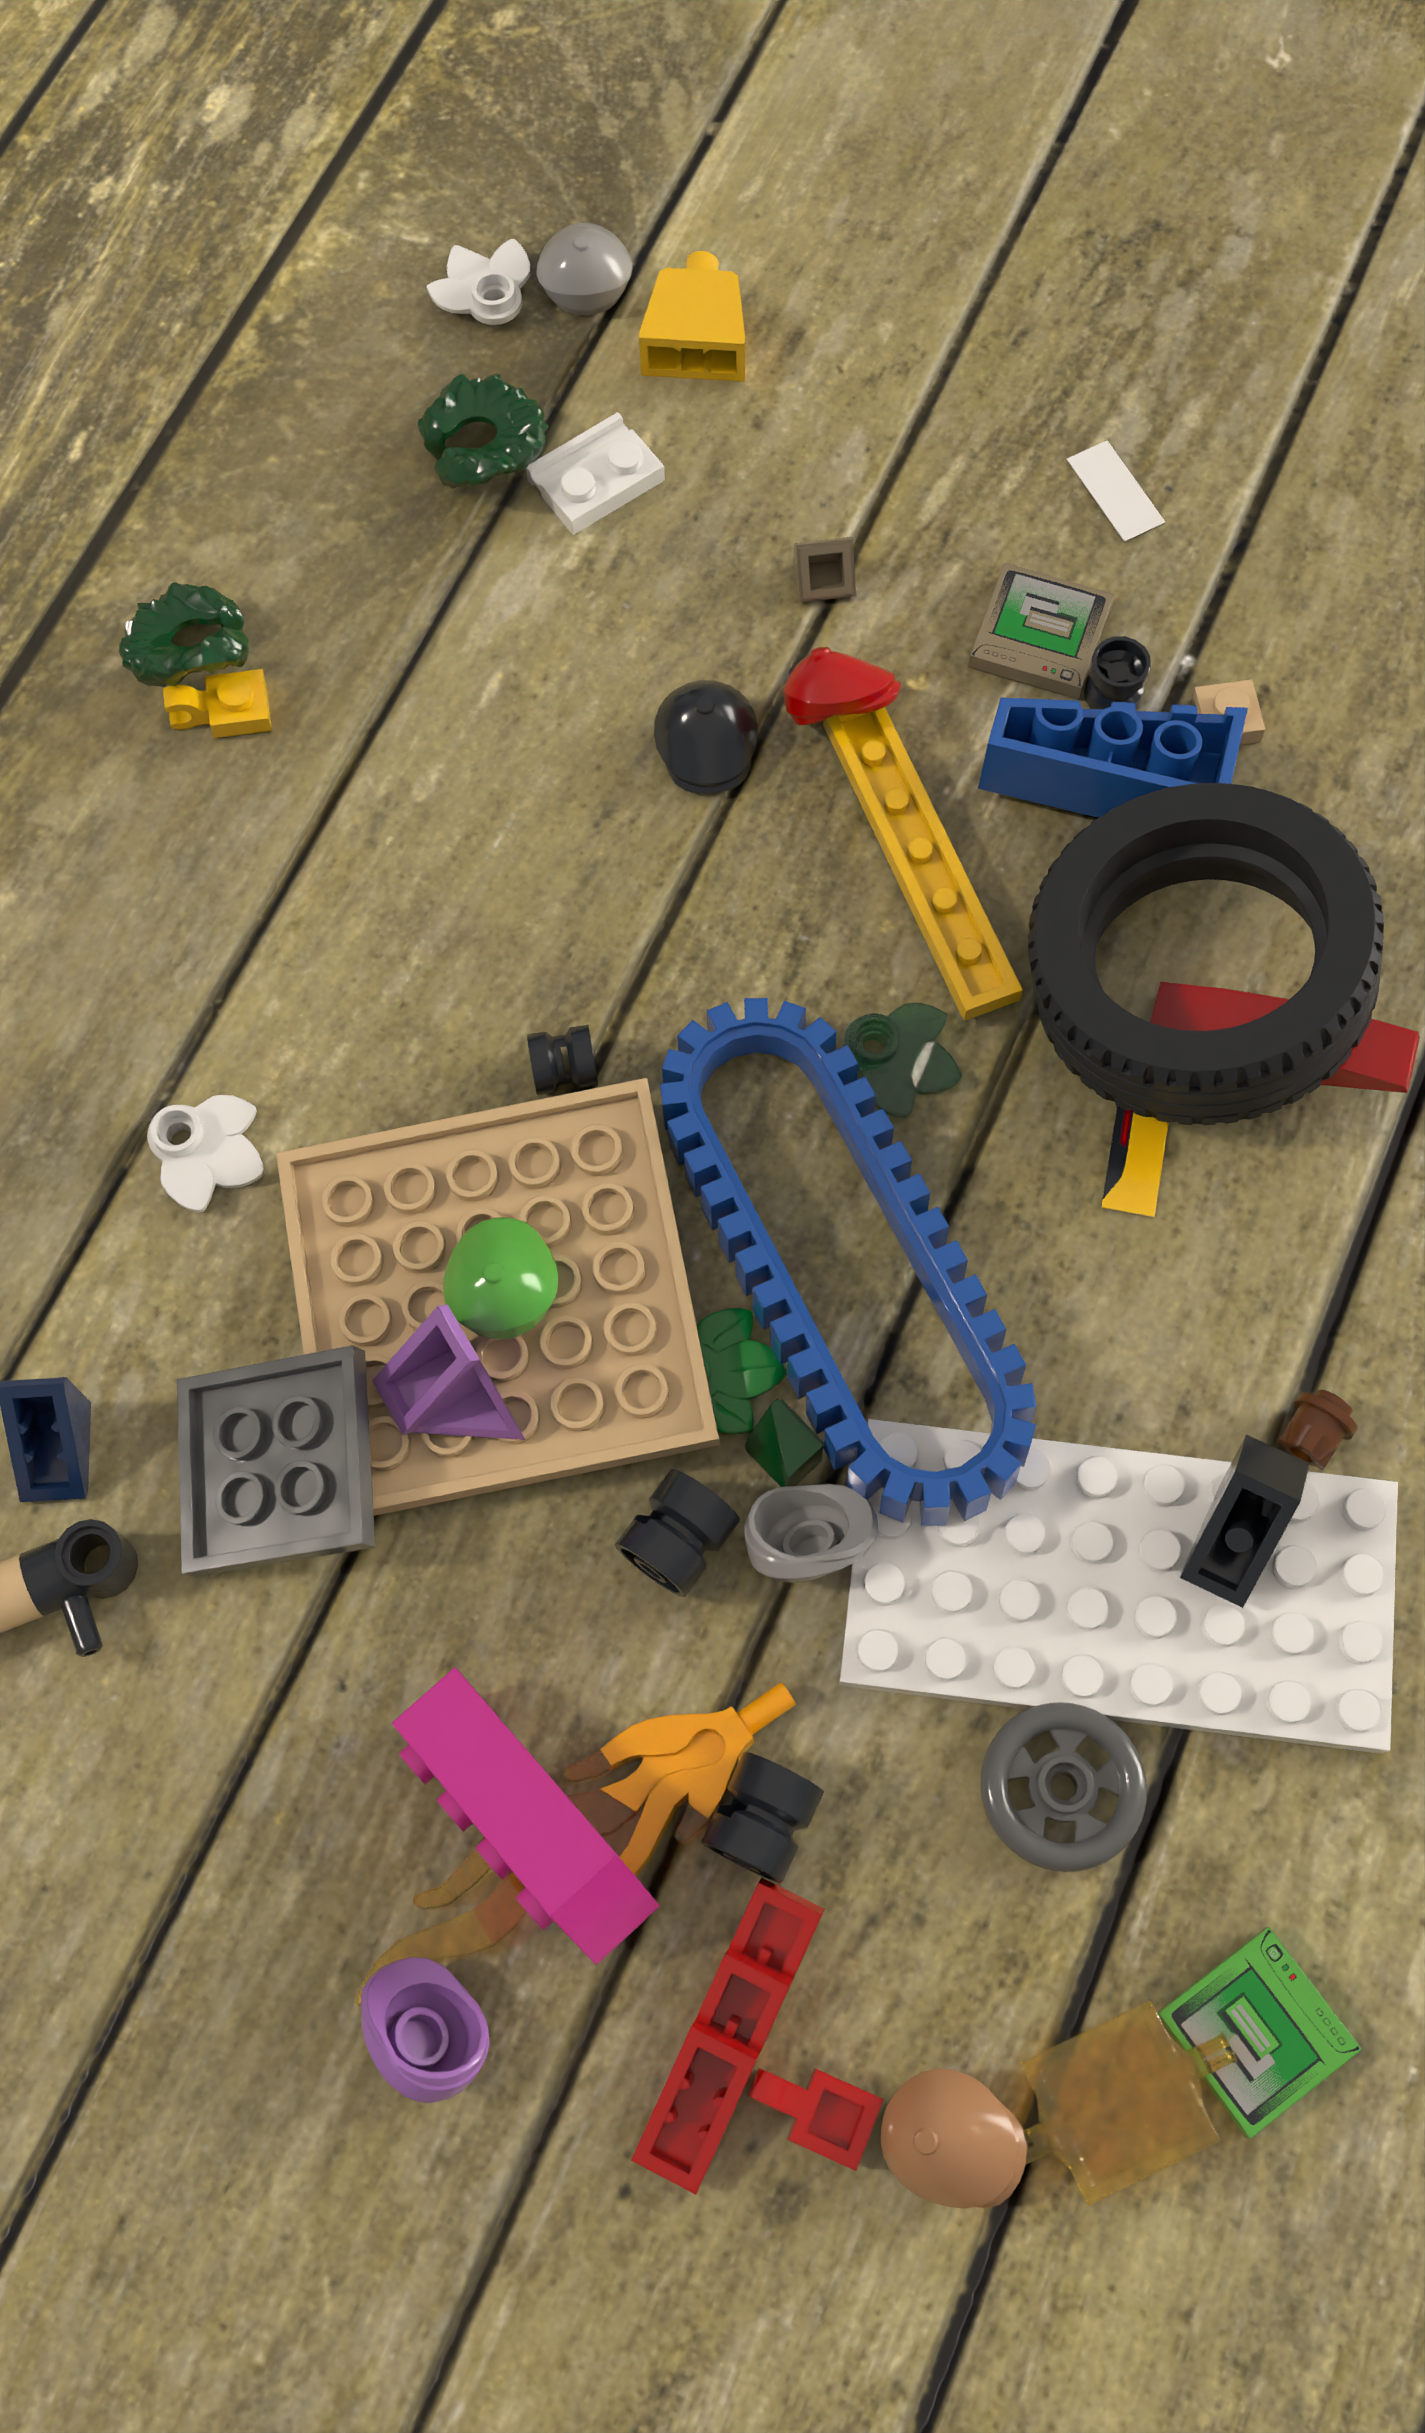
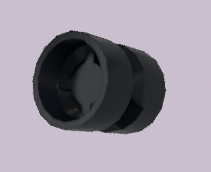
M670 1469L649 1498L652 1513L649 1516L636 1515L616 1542L615 1547L632 1565L657 1584L680 1597H686L707 1568L703 1556L705 1551H719L739 1524L740 1518L723 1499L702 1483L681 1471Z
M743 1752L727 1786L733 1800L730 1805L717 1807L701 1840V1844L757 1875L782 1884L798 1850V1845L793 1838L794 1831L808 1828L824 1791L806 1778L773 1761L750 1752Z

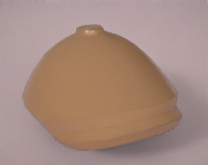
M937 2068L924 2071L910 2078L896 2091L888 2103L881 2124V2147L883 2157L890 2171L903 2186L927 2201L947 2207L963 2209L997 2206L1013 2193L1021 2180L1027 2154V2143L1022 2126L1013 2113L986 2086L969 2075L956 2070Z

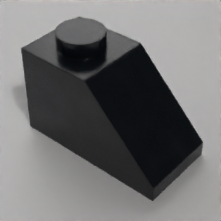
M1246 1434L1216 1492L1182 1569L1180 1578L1243 1608L1301 1502L1309 1463Z

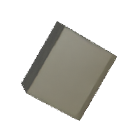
M852 537L794 544L793 568L799 602L856 596Z

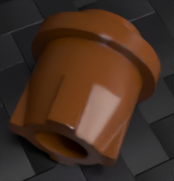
M1318 1390L1316 1394L1302 1392L1294 1402L1297 1411L1277 1442L1282 1444L1292 1456L1309 1463L1311 1466H1316L1320 1470H1324L1342 1440L1352 1439L1358 1427L1350 1417L1353 1412L1352 1408L1337 1395L1326 1390Z

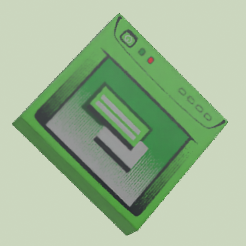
M1270 1927L1262 1929L1155 2013L1245 2138L1249 2139L1254 2137L1362 2050Z

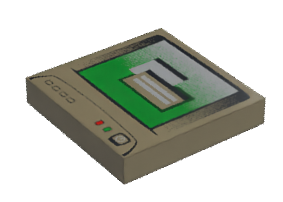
M1004 563L973 645L968 667L1079 699L1090 669L1093 653L1098 646L1108 618L1114 594Z

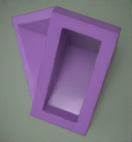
M448 1304L437 1306L372 1380L402 1435L425 1433L526 1440Z

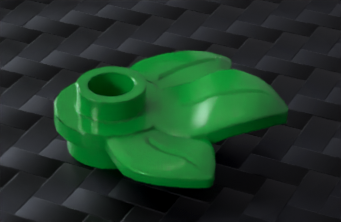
M728 1308L711 1313L697 1324V1330L717 1431L722 1434H742L753 1430L754 1417L749 1400L773 1390L788 1375V1364H780L771 1347L758 1341L749 1340L753 1330V1312L751 1310Z

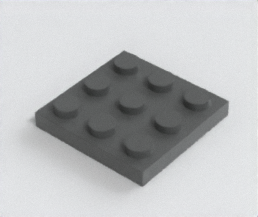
M351 1345L177 1379L182 1574L199 1577L375 1547L364 1350Z

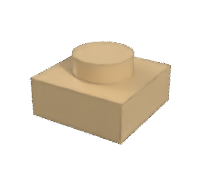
M1252 679L1194 688L1191 703L1197 706L1198 714L1224 715L1226 707L1248 708L1240 745L1261 742L1266 729Z

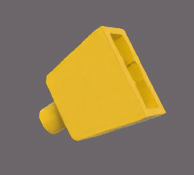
M696 251L687 257L686 268L666 267L659 271L639 331L641 376L745 382V331L739 278L733 271L718 270L719 262L713 254L706 251Z

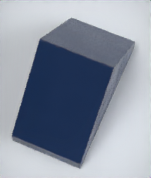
M67 1377L0 1381V1408L19 1501L34 1502L86 1498L89 1485L91 1402Z

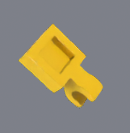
M263 669L204 676L206 691H200L187 685L163 688L164 708L166 712H169L171 729L183 730L197 725L210 724L213 738L272 731L267 686Z

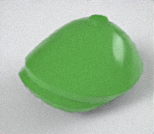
M493 1218L481 1221L468 1229L452 1251L443 1282L445 1304H448L459 1323L477 1335L491 1339H510L531 1330L544 1319L557 1293L558 1272L555 1260L538 1232L526 1222L514 1218Z

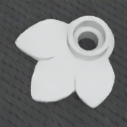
M510 239L503 243L495 251L491 259L461 246L454 245L451 248L447 263L448 278L431 282L427 285V291L433 302L445 311L472 314L475 319L484 324H504L514 319L522 308L520 289L530 277V262L525 250L515 239Z
M215 1095L195 1108L188 1105H170L161 1109L154 1116L148 1128V1144L154 1155L162 1161L160 1176L162 1186L168 1195L180 1206L190 1211L204 1212L211 1200L215 1185L222 1188H240L254 1183L263 1176L264 1168L259 1152L242 1135L255 1118L257 1109L254 1105L233 1095ZM187 1130L191 1132V1136L186 1142L180 1145L171 1144L173 1135L178 1131Z

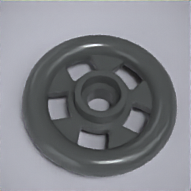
M1064 1702L1047 1703L1028 1708L1012 1717L1003 1725L991 1741L983 1760L980 1781L981 1796L989 1822L996 1834L1009 1849L1033 1865L1061 1872H1076L1097 1867L1119 1854L1132 1840L1141 1824L1147 1801V1783L1141 1758L1126 1733L1115 1722L1094 1709ZM1049 1731L1058 1747V1751L1046 1754L1035 1763L1030 1758L1024 1744L1035 1736ZM1086 1737L1098 1743L1110 1757L1099 1771H1095L1084 1757L1075 1753V1749ZM1063 1774L1073 1781L1075 1792L1072 1798L1062 1800L1052 1793L1050 1782L1053 1776ZM1026 1777L1029 1779L1028 1790L1034 1807L1015 1811L1009 1796L1008 1780ZM1099 1788L1119 1797L1115 1812L1107 1824L1089 1815V1811L1097 1800ZM1047 1817L1058 1822L1073 1821L1075 1823L1074 1843H1059L1044 1839L1045 1818Z

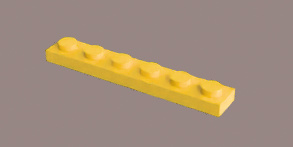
M886 708L864 714L834 715L823 720V726L963 1021L1020 1001L1023 989Z

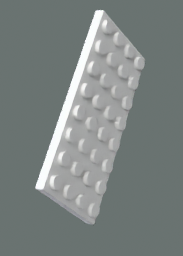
M868 1419L867 1423L874 1438L890 1457L912 1469L933 1472L962 1466L981 1452L990 1436V1433ZM1032 1439L1025 1466H1021L1016 1483L1001 1500L991 1493L987 1511L966 1521L962 1519L953 1500H950L947 1524L944 1526H921L920 1502L911 1501L903 1523L880 1514L881 1498L884 1488L881 1487L868 1499L877 1515L878 1531L876 1539L867 1553L852 1564L839 1686L1028 1709L1047 1703H1074L1094 1709L1109 1719L1116 1721L1384 1754L1390 1751L1398 1482L1308 1471L1301 1502L1243 1608L1180 1578L1182 1569L1216 1492L1232 1462Z

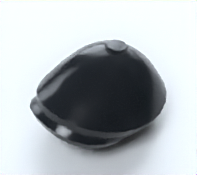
M699 680L687 683L673 690L664 699L658 708L654 721V738L656 748L676 785L685 791L693 793H718L737 787L747 777L751 766V758L757 745L758 724L752 706L740 691L718 681Z

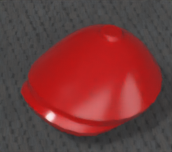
M819 647L813 649L809 656L795 666L783 687L786 711L791 715L794 723L797 725H811L834 715L864 714L882 709L896 700L900 692L901 683L896 680L893 672L857 657L831 651L828 647Z

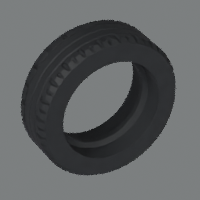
M1227 783L1187 784L1139 796L1111 809L1108 813L1098 817L1088 827L1081 830L1074 837V840L1064 847L1061 855L1053 861L1048 869V874L1043 878L1039 886L1040 892L1035 896L1029 920L1028 954L1041 1023L1049 1042L1054 1044L1055 1052L1064 1061L1071 1073L1080 1076L1081 1082L1089 1089L1095 1090L1097 1095L1105 1100L1114 1101L1116 1106L1124 1110H1132L1135 1114L1143 1117H1154L1158 1121L1178 1122L1183 1125L1229 1124L1242 1119L1250 1120L1261 1117L1262 1113H1272L1282 1109L1283 1105L1295 1103L1302 1099L1304 1094L1311 1093L1320 1087L1321 1081L1332 1077L1338 1071L1339 1066L1344 1064L1351 1056L1352 1049L1359 1045L1364 1032L1369 1026L1372 1010L1375 1009L1378 998L1384 940V916L1380 895L1376 893V882L1370 874L1367 863L1358 855L1357 848L1351 841L1346 839V836L1337 827L1331 825L1329 820L1322 815L1313 812L1311 808L1291 798L1256 787ZM1195 880H1226L1243 883L1266 891L1293 908L1312 930L1315 956L1308 981L1293 997L1274 1011L1251 1022L1231 1028L1190 1031L1150 1023L1131 1014L1110 999L1103 991L1096 972L1095 955L1097 943L1118 915L1137 900L1152 892L1178 883Z

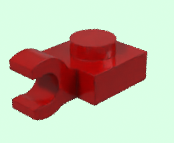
M758 2068L748 2093L749 2097L794 2117L787 2140L854 2171H857L884 2100L816 2068L812 2072L806 2089Z

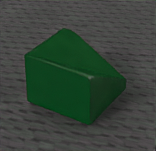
M777 1398L768 1407L748 1437L745 1448L750 1456L780 1487L796 1486L822 1462L824 1442L783 1399L780 1401Z

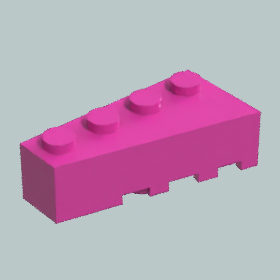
M456 1667L392 1722L393 1726L408 1743L399 1752V1755L425 1785L434 1777L438 1779L446 1791L436 1799L437 1802L463 1832L472 1824L478 1828L485 1839L475 1847L476 1850L502 1880L514 1872L526 1887L515 1898L543 1931L555 1922L588 1958L597 1965L660 1907L615 1851Z

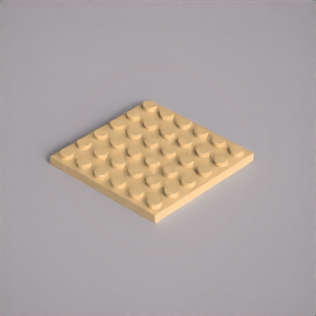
M647 1078L276 1153L303 1354L351 1345L365 1351L374 1516L720 1446ZM493 1218H514L526 1222L538 1232L555 1260L558 1272L557 1293L544 1319L531 1330L510 1339H491L480 1336L459 1323L526 1440L425 1433L402 1435L372 1380L437 1306L445 1305L443 1282L446 1267L453 1249L468 1229L481 1221Z

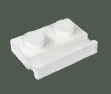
M618 412L537 459L526 468L528 482L540 490L542 499L572 535H575L665 481L664 465L633 429L629 430L624 425L623 417Z

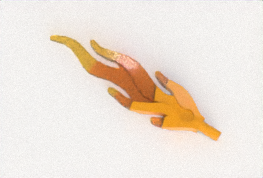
M780 1682L737 1713L733 1707H730L724 1711L709 1714L667 1715L634 1724L615 1736L589 1757L568 1765L563 1772L568 1781L579 1782L600 1778L628 1762L642 1760L637 1770L627 1778L596 1790L567 1795V1797L637 1877L650 1861L676 1810L689 1799V1804L675 1833L676 1840L680 1844L689 1843L709 1824L717 1807L721 1806L728 1792L727 1786L743 1752H746L755 1743L752 1735L794 1707L796 1703L784 1684ZM474 1848L465 1861L441 1886L415 1895L413 1903L422 1910L451 1905L480 1884L493 1869ZM512 1872L490 1896L472 1910L453 1920L426 1928L396 1941L374 1962L356 1995V2005L361 2007L362 1989L368 1979L380 1968L393 1961L407 1957L436 1960L445 1957L470 1955L495 1946L518 1925L527 1913L515 1898L526 1887Z

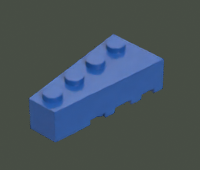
M1001 697L988 740L978 789L1093 817H1100L1129 800L1161 789L1199 783L1231 784L1248 708L1226 707L1224 715L1198 714L1197 706L1172 705L1170 712L1136 711L1135 703L1112 702L1111 707L1105 709H1083L1079 701Z

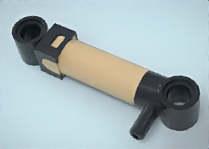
M89 1519L78 1521L68 1527L59 1539L1 1561L0 1634L62 1609L76 1654L80 1657H87L99 1652L103 1644L88 1598L105 1599L115 1597L129 1587L135 1579L138 1569L137 1553L132 1544L104 1521ZM108 1545L110 1555L105 1566L95 1573L86 1574L84 1563L87 1555L98 1546Z

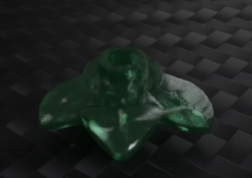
M907 1003L894 1010L888 1016L878 1013L867 1014L857 1018L849 1025L844 1035L843 1047L848 1045L858 1062V1070L862 1072V1078H867L876 1095L875 1106L877 1108L884 1109L886 1114L893 1117L908 1118L914 1107L915 1093L921 1095L936 1094L948 1090L960 1082L962 1074L957 1063L935 1041L945 1026L947 1013L924 1003ZM869 1040H877L884 1045L885 1049L880 1053H871L864 1049L863 1044Z

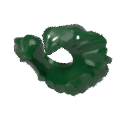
M459 374L442 389L439 398L426 409L422 418L418 420V428L424 440V446L437 459L434 466L435 473L439 476V480L442 481L443 485L449 486L452 489L456 487L463 488L467 485L476 486L480 483L485 484L495 476L511 472H522L529 464L537 460L547 440L544 433L549 425L543 420L544 413L537 401L527 398L522 388H515L503 382L500 374L491 375L484 380L478 377L469 380L464 374ZM485 422L494 426L497 430L494 440L481 448H446L445 446L448 438L469 423Z
M176 582L169 585L166 594L161 595L159 600L153 599L151 603H137L139 610L136 611L135 616L125 623V637L122 638L119 644V654L123 659V667L132 671L139 682L147 686L159 687L175 686L193 672L207 671L214 674L218 669H225L229 665L232 667H243L249 654L248 638L242 632L244 619L239 607L233 600L208 586L198 587L189 584L182 585ZM192 625H221L222 628L196 645L177 646L171 643L173 636L177 632Z

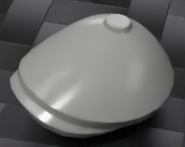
M580 222L560 229L551 237L539 257L536 274L539 283L558 307L575 315H593L609 309L620 298L631 277L632 262L626 248L612 232L599 225Z
M833 1484L786 1486L767 1491L758 1497L752 1505L744 1525L747 1553L752 1566L759 1573L772 1579L790 1583L819 1579L855 1563L867 1553L875 1541L878 1531L877 1515L872 1504L854 1489Z

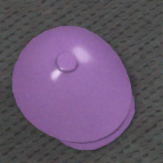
M407 1957L393 1961L380 1968L368 1979L363 1987L361 2016L365 2042L378 2071L394 2089L414 2101L433 2103L447 2100L461 2093L474 2080L487 2057L490 2044L488 2025L478 2003L444 1966L429 1958Z

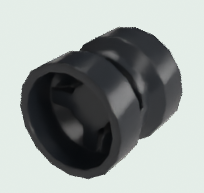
M1119 636L1106 639L1095 648L1090 663V672L1084 688L1085 701L1090 709H1105L1111 707L1112 702L1135 703L1136 709L1139 707L1145 689L1144 685L1151 668L1150 654L1145 646L1135 639Z
M589 1025L570 1027L565 1035L553 1037L547 1032L527 1034L537 1095L556 1092L560 1085L570 1083L575 1084L579 1088L598 1085ZM567 1046L571 1070L569 1072L564 1070L561 1047Z

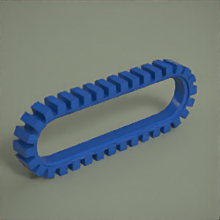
M744 998L745 1019L737 1020L728 1002L707 1010V1030L692 1020L677 1035L678 1051L669 1049L662 1066L663 1084H660L664 1127L665 1130H668L669 1147L679 1166L685 1164L686 1180L695 1198L701 1196L702 1211L711 1229L718 1228L719 1245L728 1262L735 1261L736 1278L745 1296L753 1294V1311L762 1329L770 1328V1345L780 1364L788 1362V1380L797 1398L800 1399L806 1396V1415L815 1433L819 1434L825 1431L824 1451L834 1470L853 1462L848 1467L847 1487L854 1489L867 1500L881 1487L884 1488L879 1513L902 1523L911 1501L920 1502L921 1526L946 1525L950 1511V1500H953L964 1521L987 1511L991 1493L1001 1500L1016 1483L1021 1466H1025L1036 1424L1032 1423L1037 1408L1033 1384H1021L1026 1363L1015 1344L1002 1349L1007 1329L995 1309L983 1314L987 1293L976 1274L965 1279L968 1259L957 1240L946 1244L949 1225L939 1207L928 1210L930 1191L920 1173L910 1177L912 1159L902 1141L892 1144L894 1127L884 1109L875 1112L876 1095L867 1078L863 1077L857 1080L858 1062L848 1045L836 1050L837 1031L821 1017L806 1028V1008L785 1000L776 1019L768 1018V998ZM752 1053L778 1055L797 1065L814 1085L985 1398L992 1421L990 1436L981 1452L962 1466L938 1472L912 1469L890 1457L870 1431L703 1110L701 1102L703 1086L715 1069L732 1058Z

